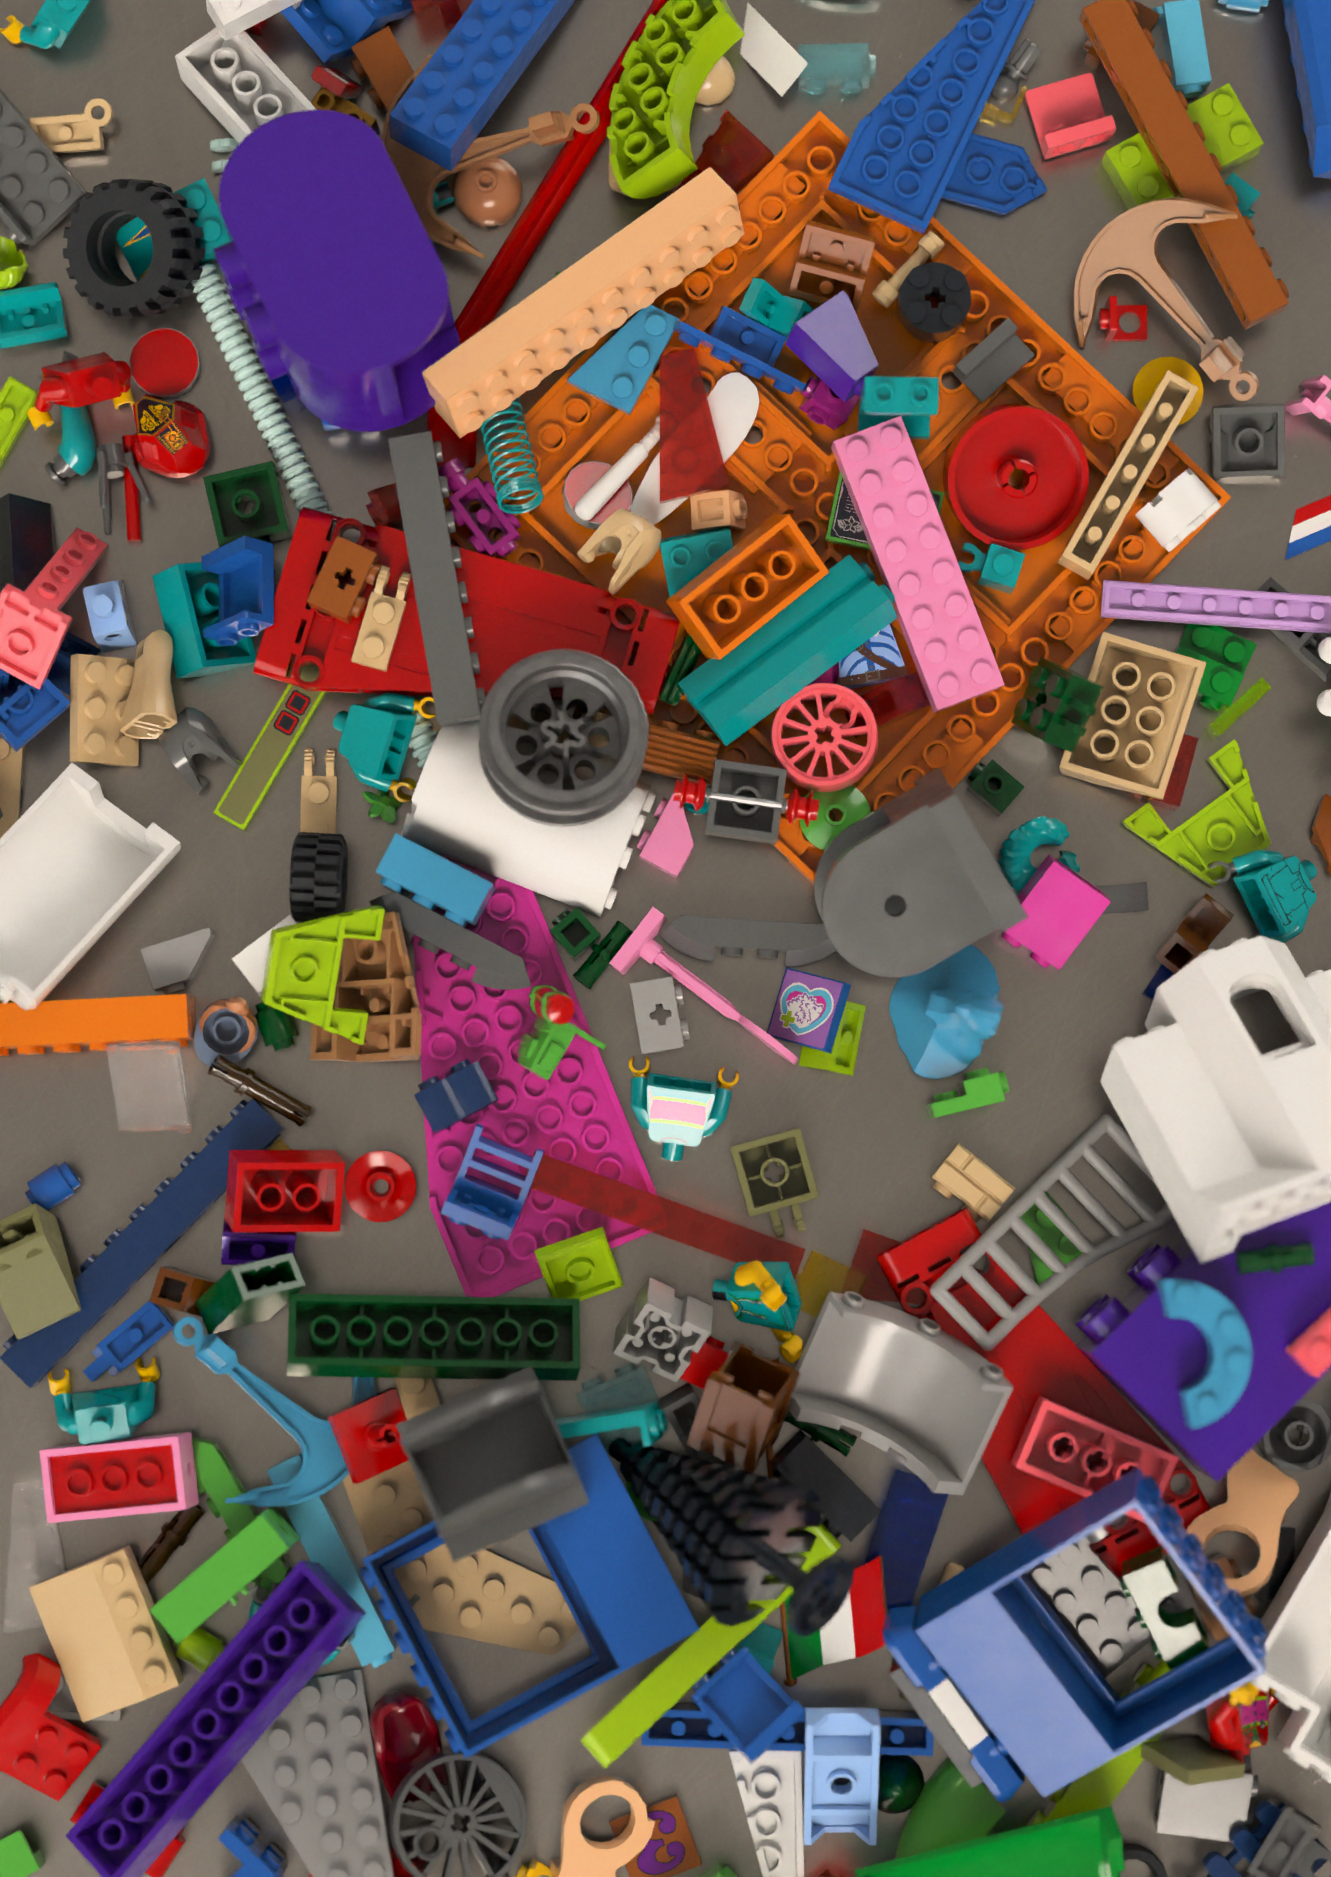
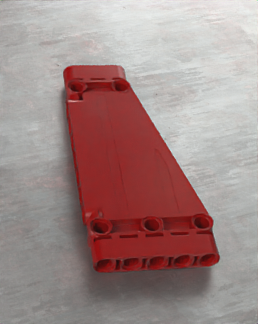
M303 507L298 517L274 597V625L266 628L255 661L254 674L295 685L306 691L372 694L392 692L405 695L433 696L412 576L405 599L407 605L387 672L351 661L371 592L375 590L376 582L374 585L367 584L362 595L366 598L364 608L358 618L352 617L349 624L311 607L309 610L310 606L307 602L320 573L324 557L326 556L327 558L337 535L342 537L343 533L348 529H356L360 532V539L355 544L377 553L379 558L377 564L390 567V578L383 595L396 598L400 576H402L403 572L411 573L404 531L383 525H375L373 527L362 524L354 518L345 519ZM334 522H336V525H335V528H334V532H333V535H332V538H331V542H330L329 540H330V537H331V534H332ZM459 547L462 567L455 568L457 582L465 581L468 603L462 604L464 618L471 617L475 638L468 639L470 653L477 652L481 673L474 674L476 688L483 687L485 698L502 674L522 659L550 650H577L598 656L619 669L637 690L646 713L653 715L680 625V621L675 614L638 604L630 598L621 599L611 596L610 592L595 586ZM350 573L346 578L340 577L338 579L343 590L346 585L353 586L355 584ZM629 608L635 613L636 618L631 624L622 625L616 620V613L620 609ZM644 612L648 613V616L646 619L643 632L639 631V628L641 625ZM304 624H306V625H305L304 632H303V635H302L301 642H300V644H299V641H300V637H301V634H302V631H303ZM635 645L638 646L634 664L630 666L629 662ZM294 658H296V659H295V662H294V665H293L291 677L288 678V676H289V674H290V671H291V667H292ZM307 665H315L320 670L318 678L312 682H306L301 679V671ZM563 688L549 689L552 700L563 701Z
M964 1208L876 1256V1259L905 1313L919 1319L927 1318L935 1321L940 1325L942 1331L970 1347L989 1363L1000 1367L1004 1372L1003 1376L1013 1385L1014 1388L981 1459L1020 1532L1024 1535L1086 1498L1016 1468L1011 1463L1038 1396H1042L1172 1453L1174 1452L1040 1305L1036 1306L992 1350L986 1351L931 1295V1286L968 1249L962 1252L959 1251L976 1242L982 1236L968 1208ZM985 1252L988 1264L986 1269L979 1272V1274L1014 1308L1027 1294ZM947 1257L949 1258V1259L945 1260L944 1262H942V1263H940V1264L934 1266L933 1268H931V1269H929V1270L927 1269L928 1267H930V1266L936 1264L937 1262H939V1261H941V1260H943V1259H945V1258H947ZM917 1274L916 1277L910 1279L909 1281H907V1282H905V1283H903V1284H901L900 1286L897 1287L896 1284H898V1283H900V1282H902V1281H904V1280H906V1279L912 1277L913 1275ZM963 1277L948 1290L987 1333L1002 1319ZM915 1287L921 1288L925 1294L923 1303L916 1307L909 1306L906 1302L908 1291ZM1066 1437L1054 1441L1053 1447L1056 1448L1054 1453L1058 1454L1060 1449L1067 1450L1069 1444L1064 1441ZM1096 1451L1094 1455H1088L1086 1460L1090 1463L1088 1468H1091L1094 1463H1101L1102 1458L1098 1456L1099 1451ZM1178 1458L1162 1499L1167 1506L1172 1504L1177 1509L1182 1518V1526L1187 1531V1528L1194 1519L1210 1510L1211 1507L1202 1493L1195 1475ZM1129 1466L1128 1469H1122L1120 1475L1124 1476L1132 1471V1466ZM1177 1474H1185L1187 1478L1185 1488L1178 1492L1172 1491L1170 1486L1172 1478ZM1124 1514V1519L1119 1525L1111 1526L1108 1523L1105 1524L1104 1528L1109 1534L1099 1542L1089 1544L1118 1577L1122 1576V1562L1161 1545L1166 1554H1169L1147 1523Z

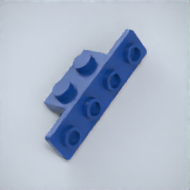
M721 306L709 334L682 321L676 322L673 327L674 331L680 333L679 340L698 348L700 343L712 349L710 355L722 362L729 364L732 359L742 364L741 371L754 378L761 379L762 375L775 381L773 387L779 391L792 395L793 391H804L807 384L773 368L787 337L726 306Z

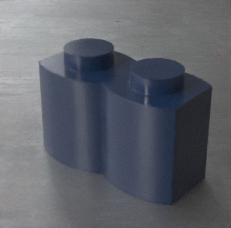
M469 1059L463 1060L450 1068L452 1073L450 1076L440 1081L437 1076H434L418 1085L420 1092L414 1096L435 1134L498 1101L478 1061L471 1064Z

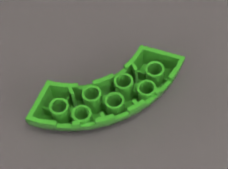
M948 1756L927 1780L920 1796L910 1809L899 1839L895 1859L986 1837L991 1828L1006 1811L983 1782L971 1788Z

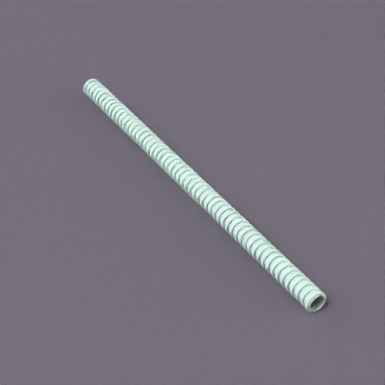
M215 264L199 266L203 271L199 280L192 281L194 286L193 292L198 293L196 298L199 303H203L201 306L202 311L208 313L206 319L208 322H212L210 326L212 332H217L215 335L216 341L222 343L219 347L222 352H226L225 360L231 362L229 368L235 372L233 377L235 381H240L238 387L240 391L245 392L243 395L244 400L250 402L248 408L250 411H254L252 415L254 421H259L257 427L259 431L264 432L262 438L268 441L266 445L268 450L273 451L271 454L272 459L278 461L276 467L278 470H282L280 475L282 480H287L285 486L287 490L292 491L290 497L292 500L297 501L294 504L295 508L301 510L303 507L333 515L332 511L327 510L329 508L328 502H323L324 493L318 491L319 483L313 480L315 478L314 472H309L311 467L309 462L304 461L306 458L305 453L299 451L301 445L299 442H295L297 437L295 432H290L292 426L290 422L285 421L287 419L286 413L280 411L283 407L280 402H276L278 396L276 393L271 392L273 386L271 383H267L268 377L266 373H262L263 367L261 363L257 362L259 359L258 355L252 352L255 348L252 343H248L250 337L248 333H243L245 327L243 323H239L240 318L237 313H234L236 310L234 305L229 303L231 298L229 294L224 293L227 289L224 284H220L222 278L220 274H215L217 271ZM334 522L332 534H331V537H330V540H329L330 542H331V538H332V535H333V532H334V528H335L336 522ZM412 695V696H414V700H417V697H418L419 695ZM413 710L412 714L417 715L409 748L414 749L412 755L414 758L419 759L418 767L423 768L436 739L435 737L438 734L436 730H431L433 726L431 720L427 721L419 711Z

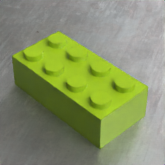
M1229 83L1188 105L1186 112L1192 123L1197 122L1200 125L1205 136L1203 144L1208 153H1214L1222 168L1220 175L1258 155L1264 142ZM1140 133L1105 152L1101 164L1127 209L1156 199L1174 198Z

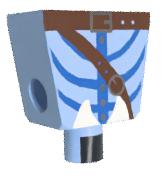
M123 579L84 587L83 594L92 634L102 652L107 653L137 646V638ZM113 634H120L116 637H107Z
M890 624L838 662V685L848 689L905 680L907 677V670Z

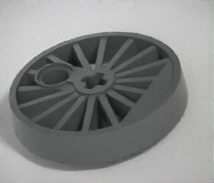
M446 1751L421 1761L402 1779L390 1805L388 1816L389 1836L398 1860L413 1877H427L446 1850L447 1854L441 1877H451L457 1848L459 1850L462 1877H471L467 1845L485 1873L484 1877H502L514 1864L523 1847L527 1831V1811L519 1787L507 1771L498 1763L478 1753L465 1758L462 1751L456 1754L453 1751ZM454 1760H468L459 1798ZM444 1762L451 1799L448 1798L431 1769ZM477 1767L483 1779L469 1798ZM424 1773L443 1803L442 1805L413 1785ZM489 1787L492 1795L478 1803ZM408 1791L412 1792L437 1812L403 1806ZM496 1802L501 1807V1810L481 1813ZM400 1813L427 1818L417 1826L399 1829ZM454 1814H458L462 1817L465 1816V1818L461 1820V1824L463 1826L461 1829H457L454 1826L451 1827V1825L455 1822L453 1818ZM507 1817L514 1830L481 1822ZM478 1831L513 1837L514 1841L509 1852H505ZM432 1832L435 1836L434 1847L429 1851H421L419 1848L420 1837L424 1833ZM408 1836L410 1849L405 1852L401 1837ZM473 1838L503 1859L493 1871ZM416 1855L426 1860L420 1871L410 1861Z

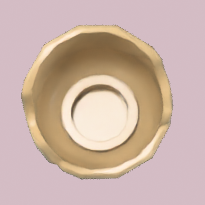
M724 56L718 60L707 75L695 100L696 103L706 106L718 104L731 94L734 87L735 74L729 61Z

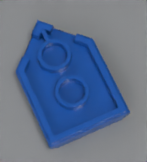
M972 133L941 198L1005 215L1047 192L1048 189L1042 179L1039 178L1023 147Z

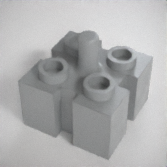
M649 1277L636 1296L635 1310L629 1307L616 1326L613 1354L637 1365L644 1359L652 1363V1372L677 1383L690 1364L691 1350L697 1353L711 1334L713 1306L689 1295L684 1300H680L674 1297V1288Z

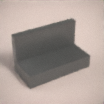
M1009 317L956 364L953 371L958 379L981 403L986 401L1034 357L1032 351L1016 335L1018 327Z

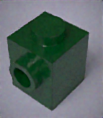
M993 759L987 766L980 762L967 777L972 783L966 790L998 817L1024 789V786Z
M578 907L572 912L568 909L564 910L551 922L555 926L550 930L552 936L574 961L601 939V934Z

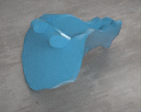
M971 944L923 972L901 977L892 991L889 1012L896 1030L898 1043L907 1056L913 1071L923 1078L942 1079L955 1076L966 1070L976 1057L980 1056L984 1039H990L991 1036L995 1035L1004 1006L997 999L1000 991L997 972L990 960L977 947Z

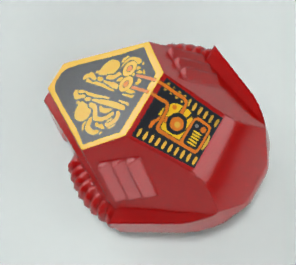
M147 394L132 406L137 432L132 437V446L135 457L143 468L166 477L183 478L196 474L204 467L210 453L211 441L207 419L201 409H198L197 406L190 402L176 400L173 403H169Z

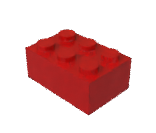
M229 1150L224 1219L232 1232H339L345 1162L335 1150Z

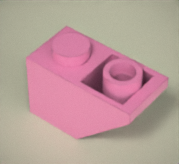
M673 793L670 800L663 798L654 814V817L659 820L653 831L645 830L637 848L642 850L639 859L677 879L694 848V843L683 807L679 809L680 802L673 801Z

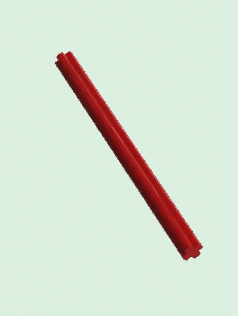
M653 0L589 103L600 115L597 129L590 134H582L574 129V139L565 142L456 319L455 327L458 332L460 345L493 321L605 139L607 127L611 125L612 111L609 109L614 83H619L624 67L621 64L632 41L638 42L647 25L645 21L649 15L653 14L656 16L668 0ZM587 112L583 113L579 120L581 125H585L590 121V114Z

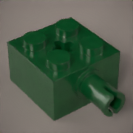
M273 461L203 477L219 547L243 536L269 543L293 537L278 471ZM246 501H251L254 505L252 512L249 514H245L244 510H241L245 508Z

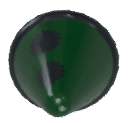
M883 1754L879 1756L878 1810L888 1814H898L910 1810L924 1788V1776L920 1766L908 1755Z

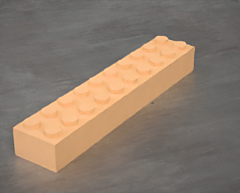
M711 167L707 168L424 370L422 375L429 394L436 402L434 405L436 412L459 438L477 430L498 411L505 410L513 400L526 391L537 387L545 377L555 370L565 367L570 359L584 349L593 347L598 339L609 331L619 328L637 311L650 306L655 298L669 288L678 286L687 275L697 268L707 265L719 252L726 247L735 245L740 237L745 235L736 193Z

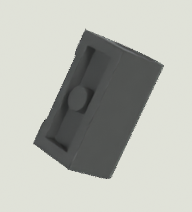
M1285 1808L1247 1871L1256 1877H1292L1294 1873L1301 1877H1316L1312 1866L1317 1859L1325 1858L1331 1863V1852L1314 1841L1322 1826L1296 1808Z

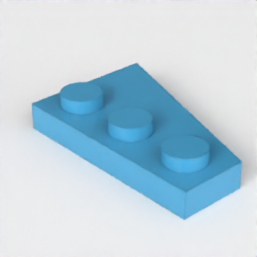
M653 305L642 308L568 378L567 383L631 415L675 332L673 330L675 323L679 322L680 319Z

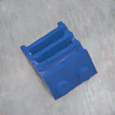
M477 1123L453 1188L445 1200L441 1214L448 1216L449 1220L455 1224L462 1226L470 1225L482 1230L483 1234L490 1238H502L508 1241L518 1221L545 1150L538 1148L535 1156L531 1157L482 1137L481 1133L484 1126ZM479 1148L529 1169L528 1174L524 1176L473 1155L475 1149ZM470 1166L522 1188L521 1192L518 1195L466 1174L468 1167Z

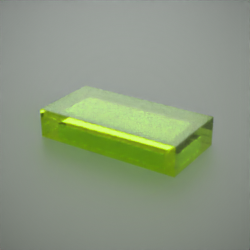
M1262 677L1205 730L1215 740L1272 687Z

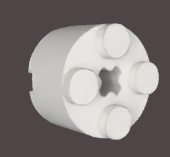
M1188 468L1165 487L1151 503L1148 502L1135 516L1158 543L1170 552L1221 507V504L1197 475Z

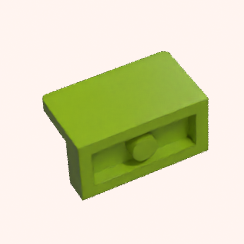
M846 1001L831 1054L802 1046L799 1065L853 1076L866 1006Z

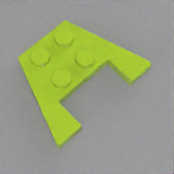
M1235 739L1207 759L1226 784L1228 790L1176 829L1170 831L1150 802L1122 821L1126 828L1212 888L1219 883L1211 880L1221 877L1223 868L1218 865L1208 869L1209 863L1212 861L1230 863L1233 862L1234 857L1255 850H1265L1272 845L1258 802L1255 800L1249 782L1250 778L1247 769L1244 767L1240 755L1239 745Z
M374 905L272 929L261 996L262 1002L303 1021L306 1020L316 1024L331 1033L346 1037L354 1043L364 1045L368 1012L363 1009L333 1007L343 939L355 938L380 941L385 909L380 905Z

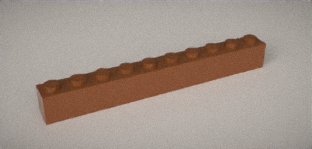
M1098 0L1082 9L1079 21L1174 198H1187L1207 202L1238 213L1237 219H1224L1207 223H1188L1242 326L1247 330L1282 312L1289 303L1287 300L1289 298L1287 287L1280 278L1276 279L1271 271L1272 261L1267 250L1264 247L1259 248L1253 237L1255 235L1254 226L1248 216H1242L1236 205L1239 203L1233 187L1230 184L1225 185L1220 175L1222 168L1218 158L1214 153L1209 154L1203 144L1205 141L1204 133L1197 122L1192 123L1187 114L1188 104L1180 90L1175 91L1170 82L1172 75L1167 63L1163 59L1159 60L1153 50L1155 43L1151 33L1147 28H1141L1136 18L1138 17V11L1133 0Z

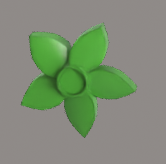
M378 790L377 795L364 791L363 797L372 804L368 810V816L377 817L381 814L385 821L394 824L397 817L396 810L400 808L403 802H399L394 796L389 797L388 791Z

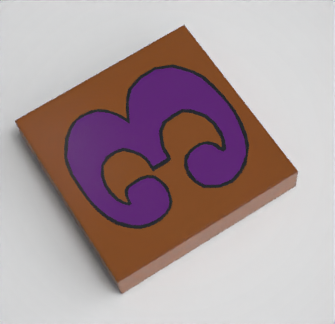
M677 1794L647 1805V1817L654 1820L655 1824L651 1838L645 1848L625 1864L629 1877H672L702 1865V1860ZM631 1812L609 1820L614 1837L619 1836L627 1827Z

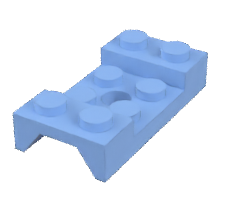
M805 1708L804 1845H812L824 1833H855L868 1845H877L880 1746L879 1708ZM838 1777H846L851 1780L843 1786L835 1785L832 1782Z

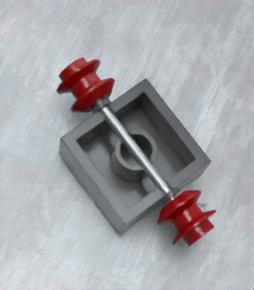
M718 759L715 760L712 788H708L706 791L707 783L703 776H700L696 782L688 781L687 775L684 773L683 780L676 779L673 801L680 802L679 809H682L685 803H692L695 811H698L704 805V799L706 798V802L709 803L705 835L769 844L777 843L781 813H785V810H787L786 818L790 825L796 819H804L805 825L808 827L810 820L817 821L819 800L813 799V791H811L807 798L800 797L798 790L795 789L789 795L788 803L786 802L787 799L783 798L787 769Z

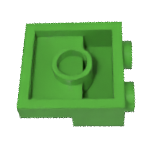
M984 1068L964 1073L966 1080L958 1082L961 1097H958L957 1090L934 1095V1103L927 1105L930 1119L1005 1101L1004 1093L1009 1092L1005 1072L990 1074L989 1069Z

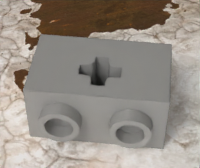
M672 976L630 983L642 1055L684 1048L683 1040H689L690 1035L687 1018L679 1019L677 1005L684 1004L681 983L673 984ZM662 1005L664 1011H670L671 1017L666 1018V1025L659 1026L657 1020H651L650 1014L656 1012V1006Z

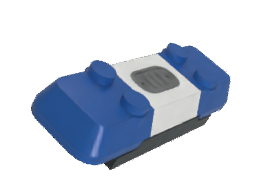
M897 1607L887 1611L883 1626V1637L893 1655L890 1676L970 1787L973 1788L984 1781L999 1802L1006 1803L1010 1801L1024 1783L1026 1775L915 1632L919 1607Z

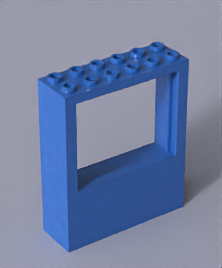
M597 1434L590 1435L567 1448L590 1504L529 1530L592 1655L476 1719L470 1720L394 1573V1570L445 1543L444 1539L437 1532L435 1521L433 1520L362 1558L365 1566L359 1568L369 1589L374 1586L377 1587L382 1598L377 1600L376 1603L386 1622L393 1619L399 1631L393 1633V1636L403 1655L408 1652L412 1654L416 1663L411 1665L410 1669L420 1688L428 1685L433 1696L428 1698L427 1701L437 1721L445 1718L450 1729L444 1731V1734L454 1754L462 1751L465 1758L700 1630Z
M1139 1467L925 1593L920 1599L915 1632L1043 1798L1265 1672V1656L1267 1655L1265 1638L1267 1637V1632L1263 1624L1257 1617L1251 1618L1245 1610L1246 1604L1240 1593L1236 1589L1230 1590L1224 1582L1225 1577L1219 1565L1215 1561L1209 1562L1203 1554L1204 1549L1198 1537L1194 1533L1188 1534L1182 1526V1518L1177 1509L1172 1504L1167 1506L1160 1496L1161 1491L1156 1481L1151 1476L1146 1477ZM1135 1507L1231 1636L1120 1699L1024 1572Z

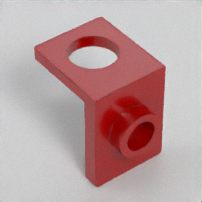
M1109 296L1104 308L1099 310V329H1105V341H1146L1148 338L1147 305H1117V296ZM1126 313L1136 315L1140 322L1139 328L1132 333L1123 331L1119 325L1122 315Z

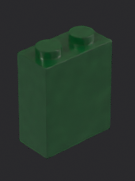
M293 1253L231 1267L196 1301V1305L209 1335L271 1319L289 1302V1294H297L306 1285Z

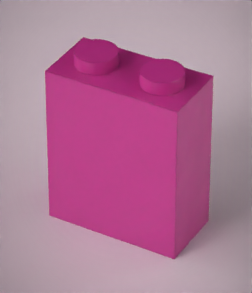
M1048 854L1017 896L1028 918L1004 931L1001 936L1016 948H1019L1022 944L1032 951L1030 957L1043 967L1048 968L1051 964L1060 970L1111 901L1103 891Z

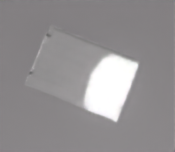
M177 1041L106 1044L119 1130L132 1129L136 1132L178 1129L183 1134L192 1131L180 1043Z

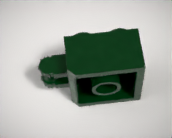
M1041 657L1038 665L1031 671L1029 684L1022 699L1015 706L1012 723L1042 741L1074 753L1080 737H1084L1087 730L1085 726L1090 715L1093 716L1096 711L1095 705L1104 687L1071 669Z

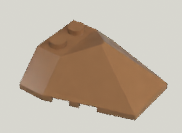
M398 912L384 913L380 941L355 938L343 939L333 1007L363 1009L368 1012L364 1045L354 1043L346 1037L331 1033L312 1023L310 1060L386 1062L418 1060L420 1058L422 1017L400 914Z

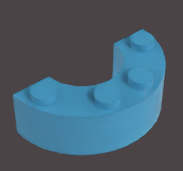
M1177 1278L1156 1279L1163 1316L1183 1318L1192 1322L1202 1332L1207 1344V1362L1202 1374L1192 1384L1178 1389L1185 1426L1190 1429L1199 1428L1210 1424L1224 1415L1237 1402L1244 1391L1252 1365L1250 1336L1239 1312L1219 1292L1189 1280Z

